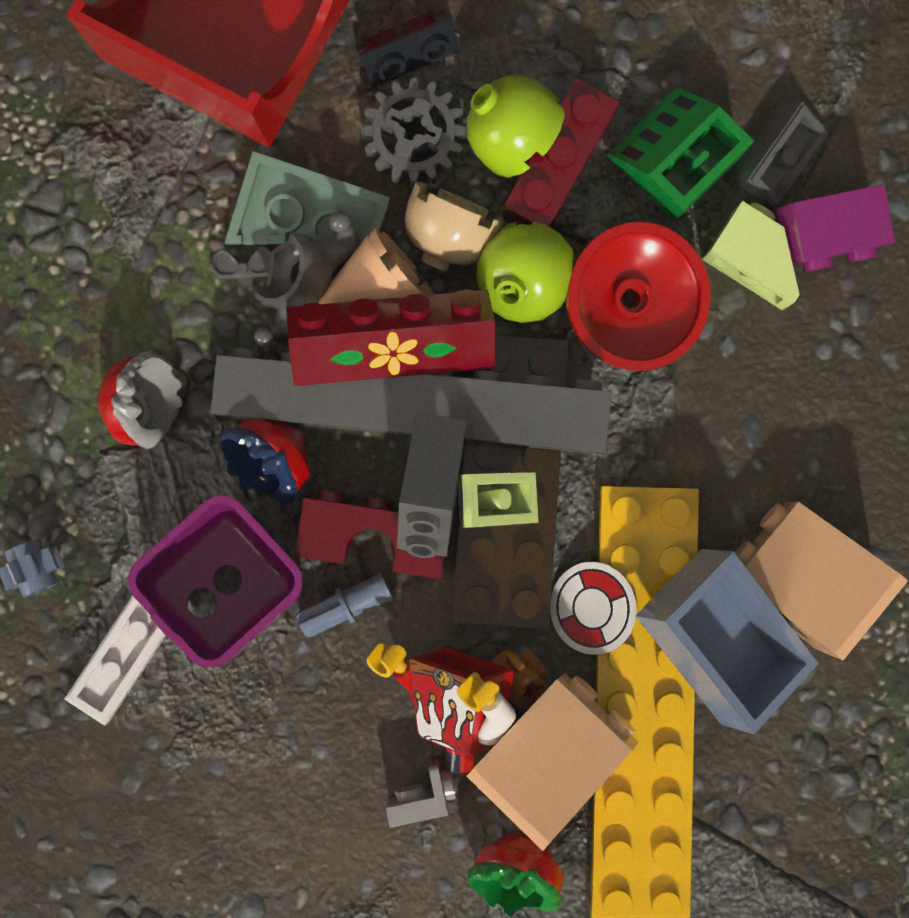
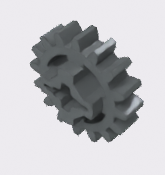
M411 78L409 89L402 90L401 86L394 81L391 83L393 95L387 97L379 91L375 94L376 102L379 106L378 110L374 108L365 109L366 119L373 124L361 127L363 139L373 141L364 147L367 158L379 156L375 163L376 171L381 174L389 168L392 169V183L398 184L403 175L409 176L411 186L414 187L415 182H419V176L426 175L429 182L434 184L436 183V170L440 168L450 174L453 171V165L449 157L461 158L463 155V147L455 142L466 139V127L455 125L463 119L462 108L449 109L453 102V95L447 92L441 97L436 96V82L431 81L425 90L419 89L417 79ZM413 104L412 106L402 109L400 111L397 110L402 106ZM434 111L443 120L447 131L446 134L442 132V128L434 126L432 121ZM415 126L422 128V135L416 134L413 140L406 138V131L412 132ZM382 132L386 133L388 138L395 140L394 156L385 147L382 140ZM428 154L433 156L425 161L415 162L416 159Z

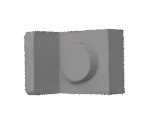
M439 758L429 760L428 768L433 789L424 790L423 784H414L395 790L396 796L388 798L386 813L390 828L448 816V800L456 799L452 773L448 770L442 771Z

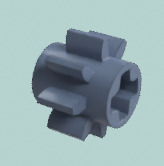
M38 538L4 552L8 563L0 568V578L6 591L19 588L23 598H26L57 585L58 580L55 573L57 570L64 568L65 565L57 546L43 548Z

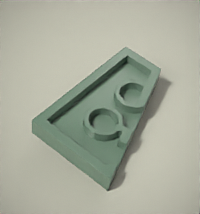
M252 151L224 244L281 245L290 240L291 233L297 235L305 234L314 240H320L335 232L330 228L329 218L334 212L340 210L349 215L350 223L357 230L360 243H362L365 237L375 228H378L381 234L392 198Z

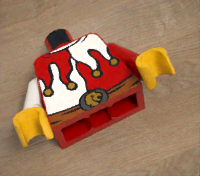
M379 643L367 657L368 666L376 674L385 678L392 675L408 690L415 707L417 732L421 738L445 747V768L450 772H470L474 768L475 754L495 746L507 733L516 718L515 710L509 704L514 671L512 669L446 647H441L413 658H407L406 651L402 646L390 645L387 647L385 644Z

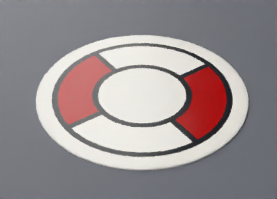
M599 562L580 563L562 574L555 584L550 602L551 619L558 635L571 648L590 655L605 654L622 645L634 627L637 609L633 590L625 577L613 567Z

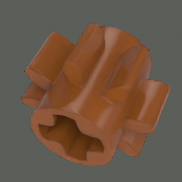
M525 648L520 655L514 650H505L491 661V663L514 670L509 700L511 706L515 704L520 709L530 708L544 694L546 683L542 678L548 675V670L528 648Z

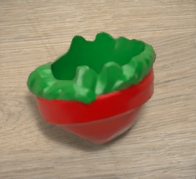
M522 830L506 833L496 839L491 845L484 846L480 850L474 865L468 870L467 877L471 888L479 896L485 898V902L489 907L494 908L497 904L503 907L507 916L513 915L519 908L533 907L545 912L555 911L562 904L560 893L564 882V871L559 867L556 859L547 847L542 851Z

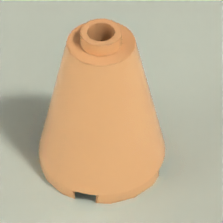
M375 228L358 246L317 303L350 302L362 298L372 300L403 298L411 294L432 295L434 293L426 281L420 286L417 285L420 281L414 272L417 269L416 266L384 231L380 234L379 229Z

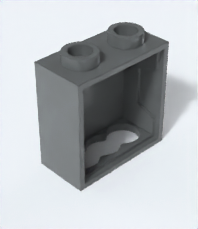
M416 412L399 500L397 549L406 550L409 554L420 558H431L435 555L447 557L458 491V476L461 473L467 420Z

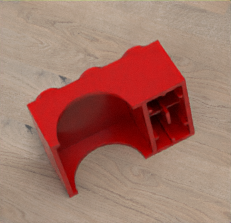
M75 0L66 17L101 60L270 148L350 0H102L95 4H86L82 0Z

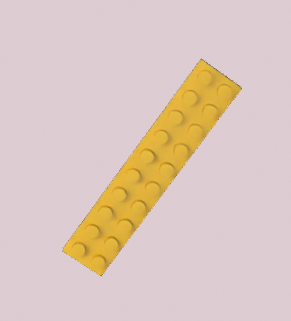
M600 486L598 562L613 567L628 581L636 600V614L698 553L699 489ZM636 618L629 637L622 645L611 652L596 655L595 692L598 696L595 701L609 714L612 710L621 714L635 729L632 736L638 741V744L593 794L590 918H690L695 691Z

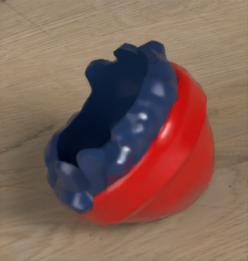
M248 418L233 428L225 429L222 433L220 448L223 451V459L227 464V473L230 476L238 477L240 490L254 489L284 504L294 501L297 491L309 479L305 436L301 430L284 421Z

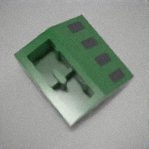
M675 87L607 156L675 223L745 154L754 140L719 105Z

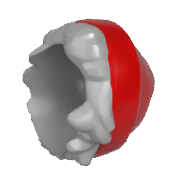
M144 351L137 356L117 361L110 367L101 382L97 392L98 412L111 436L119 443L153 449L166 437L172 422L176 419L179 407L183 404L182 399L177 395V391L182 387V382L176 377V369L163 356Z

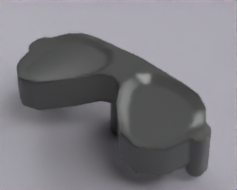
M265 246L258 248L248 263L244 264L239 263L227 250L220 249L214 254L212 263H209V269L221 279L269 276L271 250Z

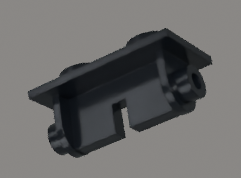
M434 9L428 10V13L402 23L406 33L398 37L394 27L373 36L362 38L363 43L355 47L360 61L365 67L371 87L374 88L388 81L395 80L402 75L459 52L450 15L447 16L444 10L436 13Z

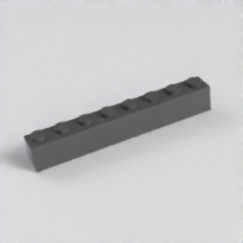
M234 348L233 356L217 355L210 411V414L236 419L260 418L284 421L297 425L412 436L416 412L467 420L465 441L606 455L612 392L602 391V382L573 380L572 388L552 386L553 378L545 376L523 375L522 383L503 382L502 373L474 371L473 379L454 377V372L294 386L290 353H281L280 361L262 359V351Z

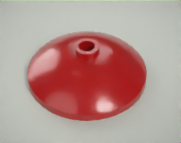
M630 222L612 227L600 233L581 250L573 264L566 296V307L576 336L583 346L596 358L619 369L633 371L652 370L674 362L683 356L697 341L709 314L710 284L701 258L683 237L658 224ZM626 290L632 292L635 298L634 304L630 308L626 307L622 302V295Z

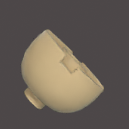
M415 182L406 207L405 226L411 243L424 252L421 260L430 266L444 271L448 270L450 263L467 266L478 262L486 245L503 228L505 220L497 216L492 223L486 219L489 210L441 188L437 196L432 193L425 194L428 184Z

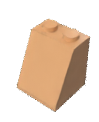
M786 502L783 506L779 503L774 505L761 520L760 526L764 530L753 543L746 541L735 551L737 557L794 632L814 649L841 660L847 657L908 582L900 573L800 502Z
M566 673L559 677L467 775L542 851L638 744V741L632 736L635 729L621 714L614 710L610 714L606 712L595 701L598 695L587 682L578 676L571 679Z

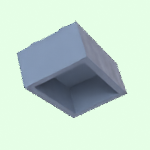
M701 549L635 615L719 723L750 734H755L819 664L734 551Z

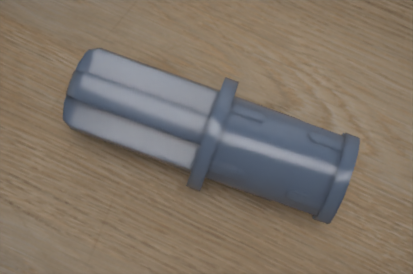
M382 572L376 573L377 575L345 590L338 587L335 589L336 594L298 611L296 614L297 622L304 635L312 637L346 620L353 623L356 621L355 616L387 601L394 600Z

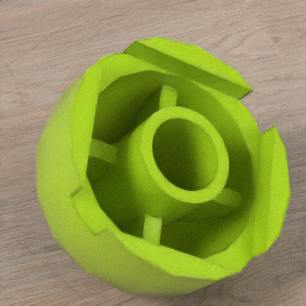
M511 74L481 86L471 99L470 111L467 117L466 131L471 149L485 166L500 177L510 178L523 174L531 168L525 161L531 158L536 151L541 156H544L560 133L565 116L564 108L557 102L560 99L540 81L523 75Z
M517 222L509 223L494 236L483 250L477 262L476 281L479 290H488L492 310L506 320L520 323L540 321L557 311L566 300L573 261L575 260L573 250L560 233L543 223L533 222L531 225H516Z

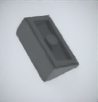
M781 101L753 138V144L732 168L728 177L771 209H776L825 140L829 131L803 101Z

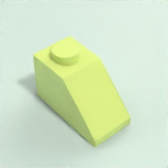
M742 201L731 213L702 260L774 306L784 310L794 304L800 295L785 228L774 221L776 219L775 215L766 207L757 203L748 205Z
M536 472L464 474L458 476L460 527L538 523Z

